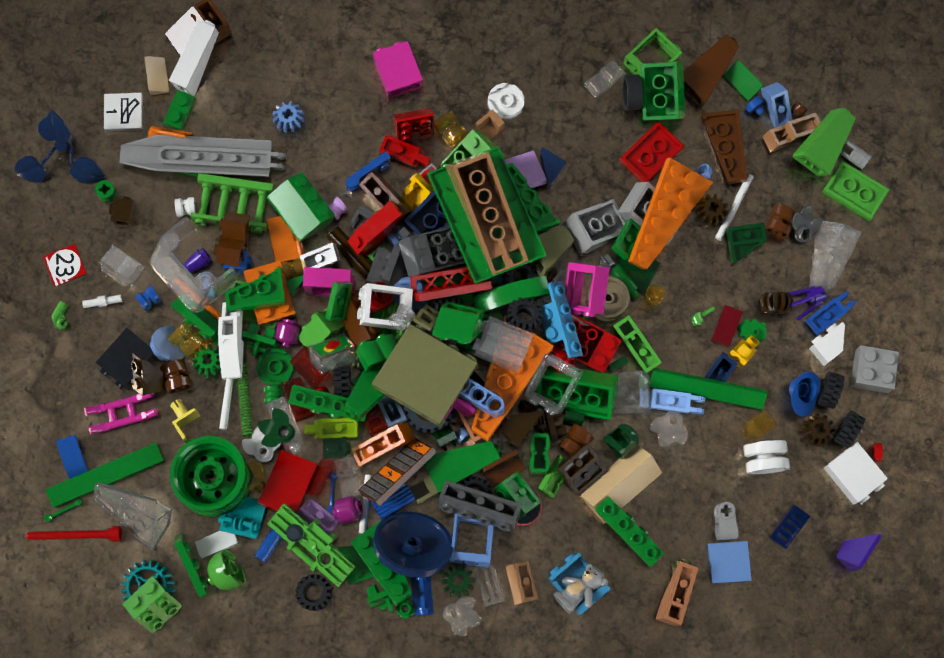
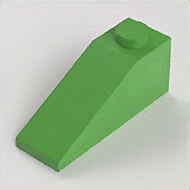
M627 314L612 325L645 373H648L662 363L630 315Z

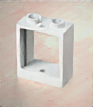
M370 283L365 284L359 291V300H361V308H358L357 319L360 320L359 325L406 330L411 322L413 289ZM371 291L400 295L398 321L369 318Z

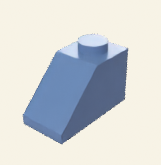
M778 82L761 88L763 104L774 127L777 128L785 125L788 121H792L788 90Z

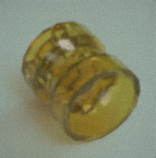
M296 258L290 263L287 261L281 263L286 281L293 279V277L304 275L300 258Z
M659 285L648 287L644 294L645 304L653 308L659 306L665 297L664 289Z

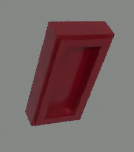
M725 305L711 341L729 348L743 312Z

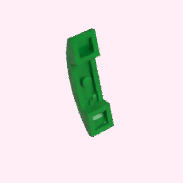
M540 276L491 289L472 299L475 308L484 309V314L495 312L498 308L508 306L510 303L512 304L513 300L518 301V298L522 297V301H524L525 297L535 300L550 295L547 285V277Z

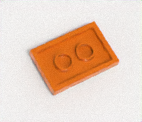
M281 261L243 271L246 282L250 283L259 279L258 277L263 274L267 275L274 272L276 268L281 267L286 305L254 309L259 326L296 316Z

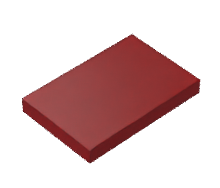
M658 121L619 160L642 182H650L663 169L666 158L674 159L685 148V145Z
M281 450L258 504L278 511L285 503L297 513L318 464Z

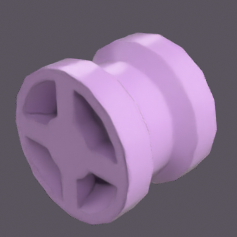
M335 197L331 204H327L335 214L334 219L336 221L340 218L341 214L348 212L347 207L338 197Z

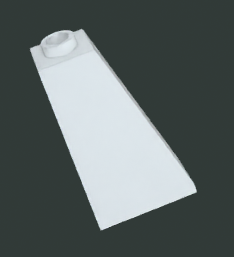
M198 20L169 79L177 90L192 96L196 94L219 34L215 24L205 20V22Z

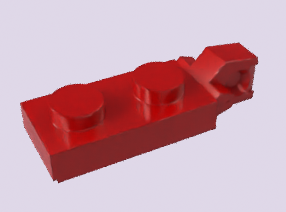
M389 135L385 136L379 149L380 154L387 152L391 158L412 167L418 168L419 165L427 167L431 163V158L424 156V151L420 150L419 147Z

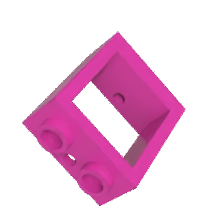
M568 263L565 294L572 314L581 315L584 312V316L595 317L596 313L604 314L609 267ZM585 272L593 273L589 307L580 305Z
M304 267L303 288L306 295L330 297L333 282L348 281L353 284L352 290H356L355 276H352L351 270Z

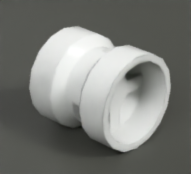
M188 197L186 200L181 198L175 199L177 217L197 213L195 197Z

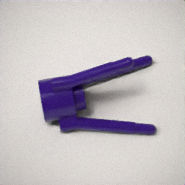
M812 286L788 292L791 295L807 293V297L792 303V307L807 301L813 304L800 314L797 320L806 316L816 307L823 305L822 301L827 299L822 286L816 288Z

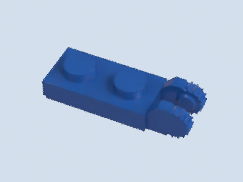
M384 152L351 175L350 178L346 179L347 190L353 192L359 189V184L371 171L377 172L387 169L391 162L389 154Z
M848 291L832 299L805 320L817 336L857 304L855 300L850 301L845 307L840 303L841 300L848 297Z

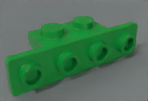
M182 292L171 304V307L184 318L183 321L190 328L194 326L199 330L197 333L204 340L209 339L219 348V322Z
M292 385L289 404L308 408L310 412L317 414L322 412L329 413V416L340 419L341 416L348 418L343 410L348 397ZM366 415L360 421H365Z
M607 497L595 509L649 567L653 566L664 555V552L648 537V532L642 526L639 527L634 522L635 519L628 512L625 513L610 497Z

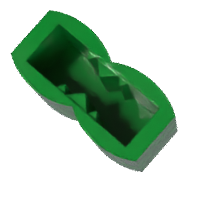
M384 333L379 335L376 340H365L358 345L356 354L366 373L383 367L398 343L393 334L387 335Z
M533 433L529 444V450L532 455L529 461L531 475L545 476L549 469L550 460L547 453L550 448V438L547 433Z

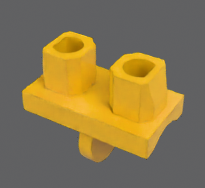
M752 335L747 340L742 339L730 352V356L739 362L737 366H744L757 352L755 347L760 342Z

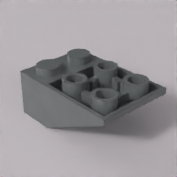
M450 227L409 236L398 241L408 277L432 273L465 263Z

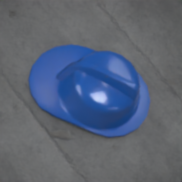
M810 371L804 372L799 377L793 379L789 386L792 408L798 416L802 417L812 413L821 388L819 377Z

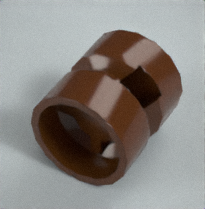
M774 205L770 215L772 219L768 220L765 228L766 232L776 238L787 239L792 229L793 217L797 212L785 205Z
M183 359L173 360L160 366L163 378L167 379L165 386L168 394L182 392L192 387L189 375L185 374L187 368Z
M574 424L568 432L569 437L564 438L558 447L571 457L586 443L591 444L594 437L581 426Z

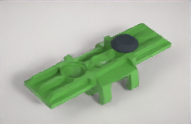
M284 503L267 525L289 543L287 549L289 551L292 550L311 567L310 570L312 572L318 569L339 587L356 566L331 544L338 536L334 532L328 535L319 527L322 521L318 518L309 525ZM299 542L316 557V561L299 547L297 543ZM325 553L331 557V561L328 564L324 562Z

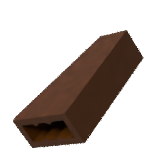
M727 34L683 71L684 90L701 108L708 101L739 49L737 41Z

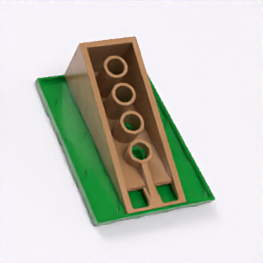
M499 146L427 173L475 284L547 256Z

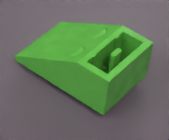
M472 129L437 169L496 146L480 129Z

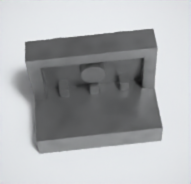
M394 245L392 251L378 247L366 283L373 284L378 281L385 283L387 286L394 287L395 283L401 278L408 277L403 256L400 254V246Z

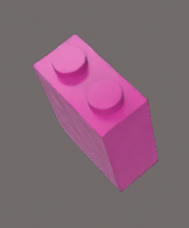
M400 41L391 47H382L373 52V60L388 99L423 87V79L408 41Z

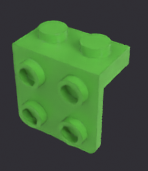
M154 576L146 581L122 604L134 620L151 633L159 630L182 607L181 603L170 595Z

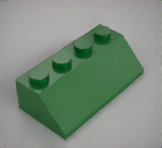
M543 363L537 373L536 406L540 408L546 405L550 407L560 406L562 412L567 410L582 413L585 416L611 420L618 391V375L579 368H571L560 373Z

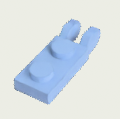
M652 389L650 409L702 415L704 414V409L690 407V402L704 403L706 398L694 396L690 393Z

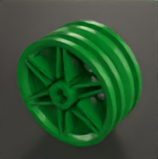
M202 436L189 441L177 452L170 468V483L177 498L193 512L202 516L218 517L232 512L245 500L251 486V470L245 457L231 442L217 436ZM207 456L208 459L201 462V458ZM221 458H226L227 462L221 464ZM191 472H195L193 479L189 478ZM215 475L217 478L211 482L209 479ZM232 476L235 477V480L233 482L227 481L228 478ZM203 491L200 497L196 496V492ZM217 491L222 492L221 498H216Z

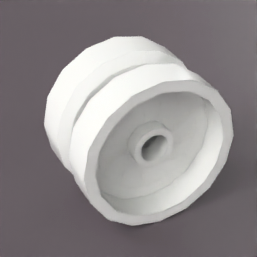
M761 441L743 446L744 456L754 459L745 464L747 474H769L790 469L789 459L780 456L788 452L786 441Z

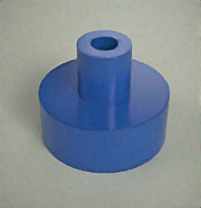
M757 96L745 108L750 114L756 111L758 115H761L765 111L761 107L764 100Z

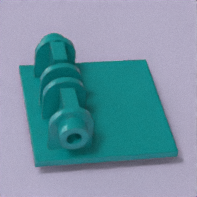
M246 497L235 510L219 516L218 522L221 523L219 531L257 539L266 507L258 504L259 499Z

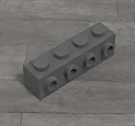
M446 480L439 496L438 508L446 513H455L465 519H474L484 525H493L503 531L514 532L520 517L522 504Z

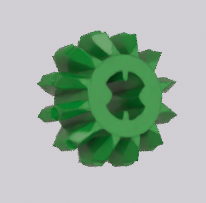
M208 344L205 350L202 345L200 346L201 352L194 351L198 357L191 359L192 362H195L193 368L194 370L198 369L197 373L199 375L204 373L207 378L210 372L213 376H216L215 370L221 371L219 366V348L216 346L212 350V345ZM211 357L212 362L210 364L207 362L206 365L205 359H210Z

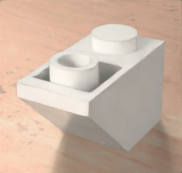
M843 322L838 326L834 323L826 330L828 334L824 337L820 334L812 341L814 345L809 349L823 366L843 351L845 324Z

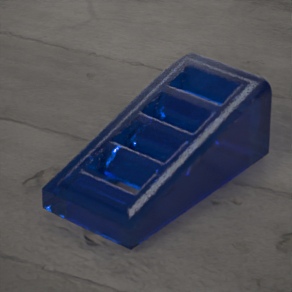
M792 505L770 538L787 549L810 515L796 505ZM795 513L802 519L799 521L797 518L792 516V514ZM791 520L793 523H795L797 525L796 528L787 521ZM783 526L791 530L792 534L785 531L783 529ZM780 532L788 538L787 541L778 536V533Z

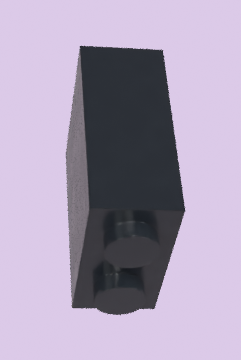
M126 328L95 363L99 366L98 371L105 377L110 375L114 378L112 382L120 389L125 387L129 390L132 387L131 380L133 379L131 367L133 353H138L151 364L157 357L153 354L149 345Z

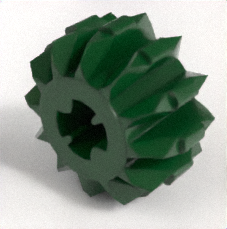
M455 564L456 571H453L452 567L449 566L448 570L451 574L443 572V576L447 577L448 580H441V583L449 584L444 588L445 592L450 588L452 589L449 596L452 597L454 592L457 591V597L461 598L460 591H463L467 596L469 593L465 588L473 590L474 587L468 584V582H475V578H468L473 572L470 570L465 573L466 565L463 566L462 571L459 570V564ZM455 576L463 578L461 586L453 584Z

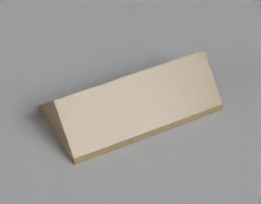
M637 445L623 459L619 458L606 469L607 472L579 496L598 518L605 523L606 521L595 509L607 497H610L622 509L661 475L662 471L653 456Z

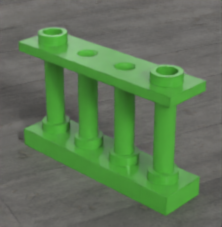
M198 173L197 181L202 186L203 192L199 213H191L190 215L195 224L206 226V224L219 225L221 218L225 217L229 193L237 191L240 193L237 210L239 214H245L248 195L250 193L258 194L259 200L255 222L249 221V230L257 234L268 232L267 224L262 223L266 198L275 190L274 184ZM213 188L222 191L217 216L206 215L210 191Z

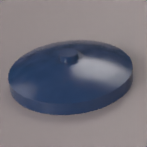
M399 512L384 518L378 524L373 538L375 554L382 564L390 570L408 577H428L439 573L448 565L453 552L452 537L444 525L436 519L418 512Z

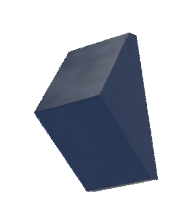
M541 148L540 159L547 179L546 188L551 189L565 169L566 161L546 148Z
M722 352L704 378L725 382L739 362L725 352Z

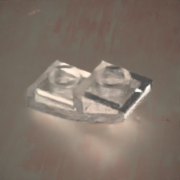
M354 456L335 459L334 462L342 498L348 496L362 497L358 491L360 483Z

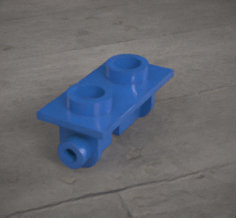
M431 576L411 577L412 600L415 607L414 616L434 614Z

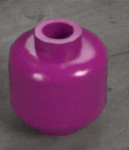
M283 319V321L277 324L275 339L281 342V346L292 347V344H297L300 341L298 338L301 333V325L296 320Z
M354 496L338 499L335 502V507L332 508L333 516L342 524L357 521L360 519L361 514H363L362 503Z

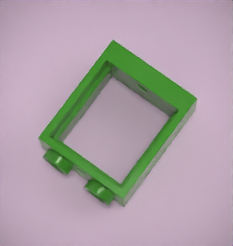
M655 28L625 56L623 64L634 74L641 76V64L643 63L637 56L653 41L672 58L668 62L679 61L683 52L677 44H673L663 31Z

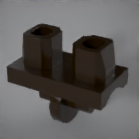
M542 406L546 422H544L541 415L538 424L534 425V430L540 429V433H546L545 428L547 427L550 440L556 442L558 438L567 435L565 424L555 426L553 420L563 417L562 409L560 406Z

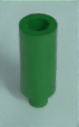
M621 264L615 266L610 271V274L625 283L629 290V295L636 300L640 297L636 291L638 290L637 285Z

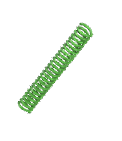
M243 362L242 378H237L241 409L240 417L242 418L241 427H243L242 436L252 437V435L246 434H253V432H245L253 430V423H251L252 417L250 415L252 414L249 407L251 405L249 404L250 398H248L250 393L248 392L249 389H247L249 384L247 383L248 380H246L248 379L246 377L248 376L246 374L248 373L246 371L247 365H245L247 363Z

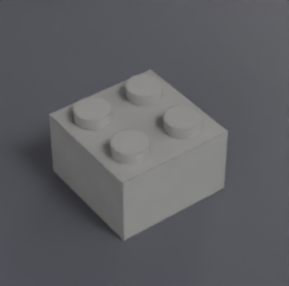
M859 346L854 352L850 387L882 393L893 391L895 389L899 352Z

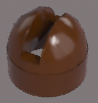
M796 101L791 108L792 114L795 111L798 112L795 117H802L808 111L799 101Z

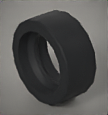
M639 74L624 76L623 102L626 111L640 110L642 108L643 87Z

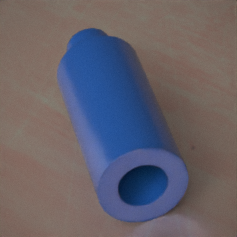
M271 529L254 556L266 563L282 540V537Z

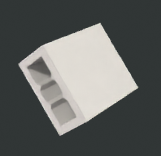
M858 442L852 444L824 467V470L853 505L858 502L860 504L866 502L870 498L868 494L873 490L878 492L885 486L883 482L888 479Z

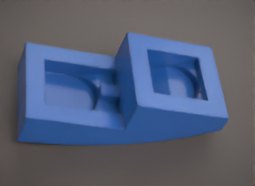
M76 435L56 441L69 479L88 471Z

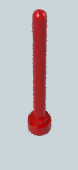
M112 526L107 530L27 532L25 537L28 540L107 538L112 542H121L122 528L121 526Z

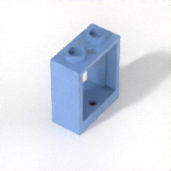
M455 514L452 537L453 552L450 564L489 567L493 525H485L488 526L486 554L456 552L459 523L484 524L480 521L465 519L461 515Z

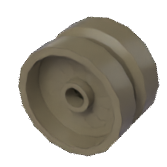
M608 277L604 314L596 313L595 317H592L593 319L601 323H613L622 317L630 301L629 290L625 283L618 278ZM591 287L589 288V291H588V294H587V297H586V301H585L586 306H588V307H589V299H590Z

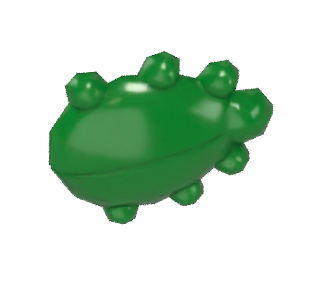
M746 319L744 323L738 325V329L741 331L739 336H744V339L747 340L752 335L759 342H762L766 338L765 322H757V319H753L752 322Z

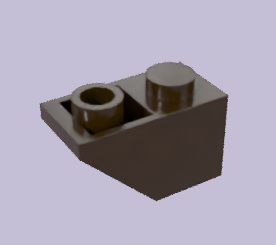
M133 353V361L131 362L133 370L131 384L133 389L142 396L163 391V372L138 353Z

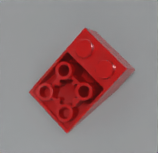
M430 108L393 115L396 135L399 140L411 142L416 138L428 139L434 135V112Z
M571 313L583 354L575 359L597 372L604 373L622 340ZM563 341L553 344L555 347L566 352Z

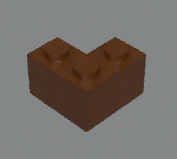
M227 212L225 217L221 218L219 229L222 230V235H220L218 244H215L214 255H217L216 263L240 266L244 251H247L250 215Z

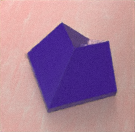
M875 534L841 542L842 548L836 557L849 571L860 570L882 535Z

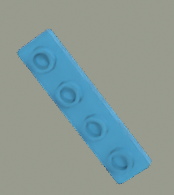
M561 281L550 282L547 285L552 302L539 307L542 308V324L547 342L555 344L563 341L568 358L580 357L583 355L581 344L578 340L565 288Z

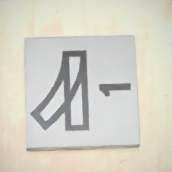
M142 93L104 94L105 132L143 130Z

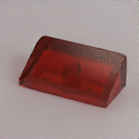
M306 346L290 361L314 389L324 384L331 375L327 368Z
M325 458L320 460L306 491L307 495L316 499L319 498L335 464L332 460Z

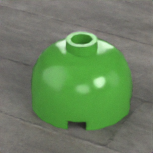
M223 549L216 553L210 559L207 567L209 583L224 591L235 589L245 582L243 568L241 564L239 566L236 565L234 560L237 558L229 550Z

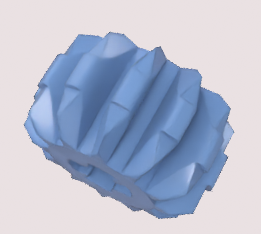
M283 101V106L276 105L277 111L272 113L273 117H275L273 123L277 124L278 130L283 128V131L287 133L288 129H291V132L294 133V127L300 129V123L304 122V117H302L304 112L299 110V104L293 106V102L290 101L286 105Z

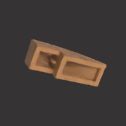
M813 113L788 121L783 126L770 129L762 137L771 153L808 138L821 121L817 114Z

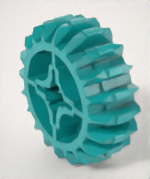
M142 560V567L139 563H134L136 570L129 567L130 576L127 574L123 575L127 582L120 583L126 586V589L120 590L122 594L127 593L122 598L123 601H126L134 594L133 583L135 579L140 588L144 584L143 582L149 580L140 574L145 571H155L157 574L154 577L159 582L162 578L164 589L168 593L175 592V589L169 588V585H174L175 581H168L173 574H165L169 568L165 566L161 569V562H158L155 566L154 560H150L149 565L146 560Z

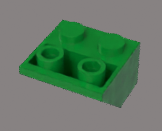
M446 302L440 308L432 335L438 336L442 340H457L460 344L471 343L481 332L484 309Z

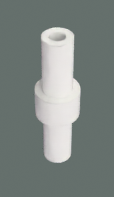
M97 296V299L82 301L83 308L107 307L108 304L122 302V296Z

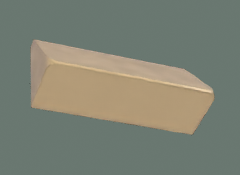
M145 57L148 89L151 96L170 93L165 58Z

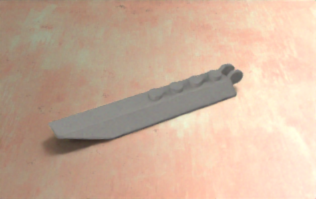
M155 135L122 144L119 163L153 171L269 177L271 170H286L284 164L271 163V158L274 160H285L286 154L272 152V140L194 136L178 138L168 135Z

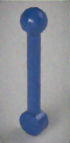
M331 473L329 476L331 479L330 506L327 508V511L330 514H333L332 508H334L336 473Z

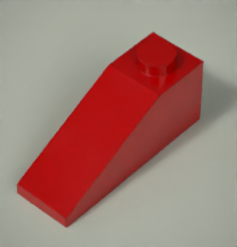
M389 201L359 226L347 242L357 255L370 254L384 240L403 216V213L393 201Z

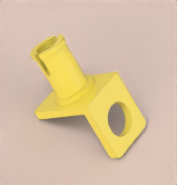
M177 399L175 401L179 407L174 402L170 405L178 417L172 423L184 442L188 443L189 441L181 428L200 417V414L195 408L188 411L182 400Z

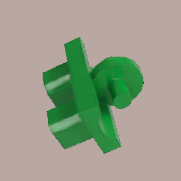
M250 322L246 331H242V337L244 341L251 342L247 344V348L253 350L252 356L257 357L259 352L266 353L267 348L265 347L277 348L275 329L267 328L265 335L261 336L258 335L260 326Z
M377 584L367 587V600L371 609L379 606L381 611L388 608L390 613L394 612L392 608L394 604L385 591L379 592Z

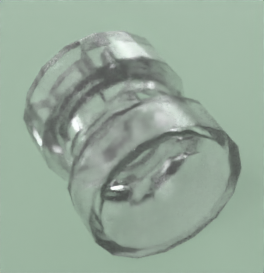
M401 304L397 308V312L391 314L388 320L397 330L404 331L407 323L413 321L416 315L407 305Z

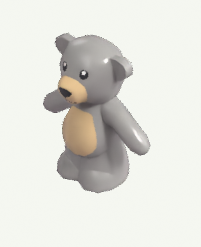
M588 564L582 579L578 577H563L562 582L568 584L566 589L555 592L553 595L560 606L570 614L583 601L584 597L586 607L591 608L593 605L592 589L607 586L608 581L599 568Z

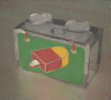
M345 334L309 346L310 362L321 374L356 361L355 345Z

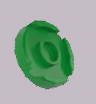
M271 348L259 356L256 363V372L260 380L266 385L282 386L292 379L295 372V363L287 351L280 348Z

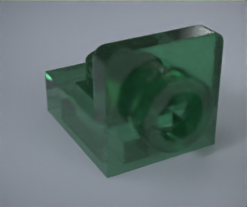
M346 437L323 439V459H347V453H351V442H347Z

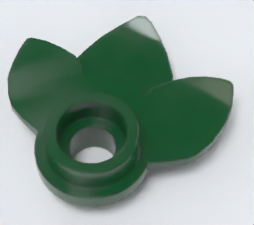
M274 408L272 419H265L257 423L259 430L265 435L261 444L266 447H276L281 442L288 443L295 436V429L289 424V416L281 409ZM284 430L289 431L287 436H282Z

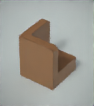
M492 109L475 123V129H480L491 140L504 130L505 122Z

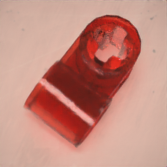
M377 404L374 411L367 413L365 418V424L371 438L374 437V434L389 429Z

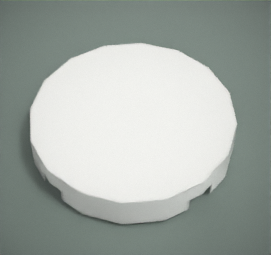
M508 83L498 84L489 93V110L493 109L501 119L509 120L515 118L524 107V95L516 85Z

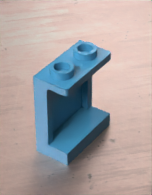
M574 552L565 559L567 563L564 566L560 567L557 565L549 572L552 575L549 580L559 592L568 586V584L562 582L563 577H578L582 579L588 563L583 559L580 552L576 555ZM608 585L592 589L593 604L611 589ZM585 597L574 609L579 616L588 609L585 605Z

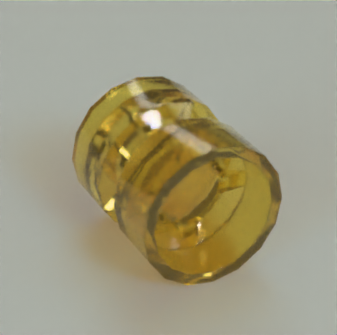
M453 111L445 113L434 123L440 135L444 134L443 139L449 147L461 142L468 134L462 124H458L459 119Z
M183 321L167 340L172 345L179 346V351L188 358L204 341V338L197 332L193 333L192 327Z

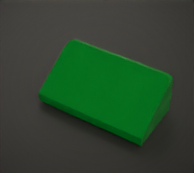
M739 60L723 75L747 101H750L764 86Z

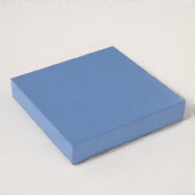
M748 541L707 544L711 584L752 581Z

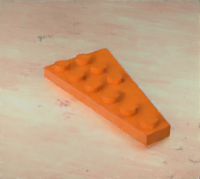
M666 158L628 262L641 269H648L713 182L674 159Z
M506 315L484 385L486 389L503 399L505 411L500 417H492L477 408L471 427L473 433L487 442L554 349L552 344L534 333L530 334L528 331L527 335H523V332L519 335L517 330L511 331L512 327L509 328L507 326ZM493 403L490 408L492 410H498L501 407V405L499 403Z

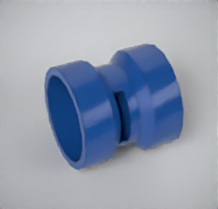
M151 285L146 288L145 292L135 295L145 311L151 309L153 304H158L162 301Z

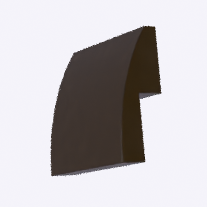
M589 443L583 445L558 467L561 475L577 496L607 472Z

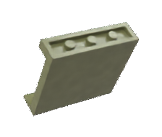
M409 324L372 382L374 389L442 428L449 410L474 370H478V363L473 356L461 354L456 346L452 344L447 346L442 343L443 340L439 339L438 336L428 335L421 326Z

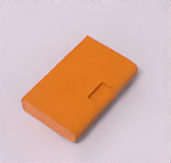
M281 216L266 219L275 262L281 261V264L300 261V256L305 254L302 241H298Z

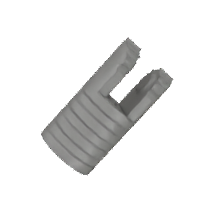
M846 139L845 145L850 146L854 150L848 155L842 149L840 155L863 170L872 155Z

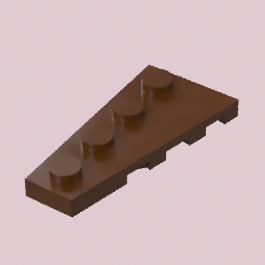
M739 109L703 113L701 115L728 184L747 182Z

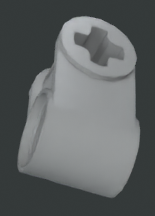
M730 502L716 505L714 508L716 539L718 541L738 539L735 507ZM721 509H728V513H721Z

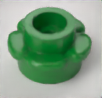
M407 599L398 604L395 609L397 615H400L402 619H408L414 615V603Z

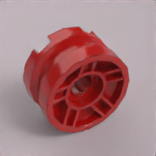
M377 281V282H374V283H373V284H377V285H385V286H387V285H386L385 283H383V282H378V281ZM371 291L370 310L373 312L383 311L392 303L393 294Z

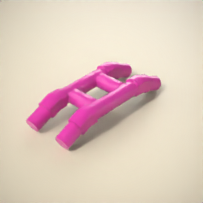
M138 393L127 398L84 408L85 415L99 414L107 411L110 422L89 426L90 434L106 432L157 416L159 413L156 408L136 414L134 403L136 404L153 397L154 393L144 396ZM127 406L129 417L117 419L115 409Z

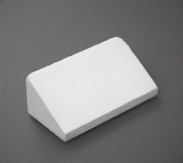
M218 531L195 541L201 560H204L223 549H229L238 545L239 542L236 534Z

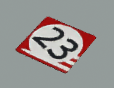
M75 244L43 256L54 286L86 274Z

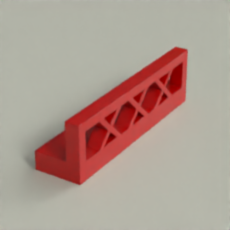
M467 267L410 276L411 289H413L412 299L419 302L492 289L489 280H483L475 284L469 277L470 273ZM455 273H460L464 276L458 284L451 281ZM437 276H442L446 279L441 287L433 284ZM416 280H425L427 282L425 288L417 291Z

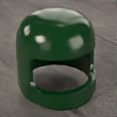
M620 424L610 434L603 437L609 448L621 459L626 457L639 443L637 432L627 424Z

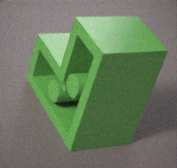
M327 308L323 312L317 311L311 316L312 320L301 328L302 332L299 334L298 339L311 355L316 353L312 347L313 345L333 339L347 331L342 321H329L325 319Z

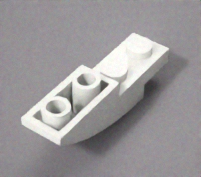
M226 302L222 303V317H219L218 323L219 359L223 380L242 378L244 342L241 339L243 311L228 313Z

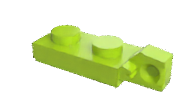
M354 419L314 420V425H304L305 434H315V438L319 439L359 438L358 423Z

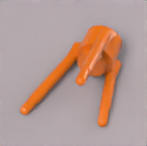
M152 125L148 131V137L168 135L186 138V135L192 136L193 133Z

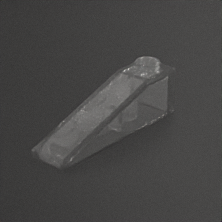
M822 221L814 238L813 263L809 287L814 286L816 288L822 286L827 296V299L823 301L825 303L862 233L843 223Z
M95 483L93 499L109 515L114 514L121 521L120 525L123 528L128 527L134 533L133 537L138 542L154 550L171 523L173 508L157 499L103 483Z

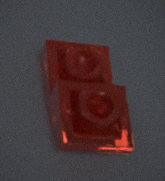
M301 377L282 383L288 401L292 385L304 387ZM290 404L296 422L315 416L308 408Z

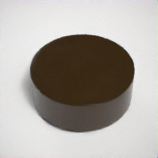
M521 399L518 405L519 409L526 413L538 410L535 404Z

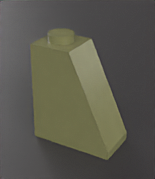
M565 226L538 235L547 256L531 262L533 267H536L539 276H547L569 252L574 239Z

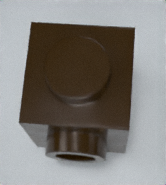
M127 196L114 198L113 204L111 203L109 207L110 220L114 225L133 227L136 204L133 199Z

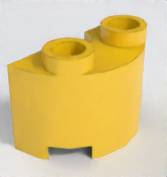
M415 173L410 178L411 183L402 191L403 196L401 197L413 211L434 191L433 187L419 173Z

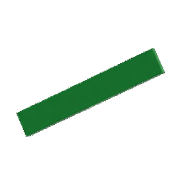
M653 368L649 387L690 393L694 396L763 410L767 397V390L659 368Z
M157 442L51 486L45 489L52 507H56L164 461Z

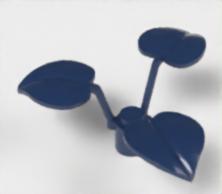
M53 110L38 125V132L45 140L55 141L53 148L42 162L39 163L33 156H25L17 161L14 168L15 173L19 177L30 182H41L47 175L46 169L42 166L56 149L60 152L69 150L70 164L73 165L70 169V174L74 179L82 183H96L106 176L99 165L88 157H79L74 162V146L71 145L74 136L65 122Z

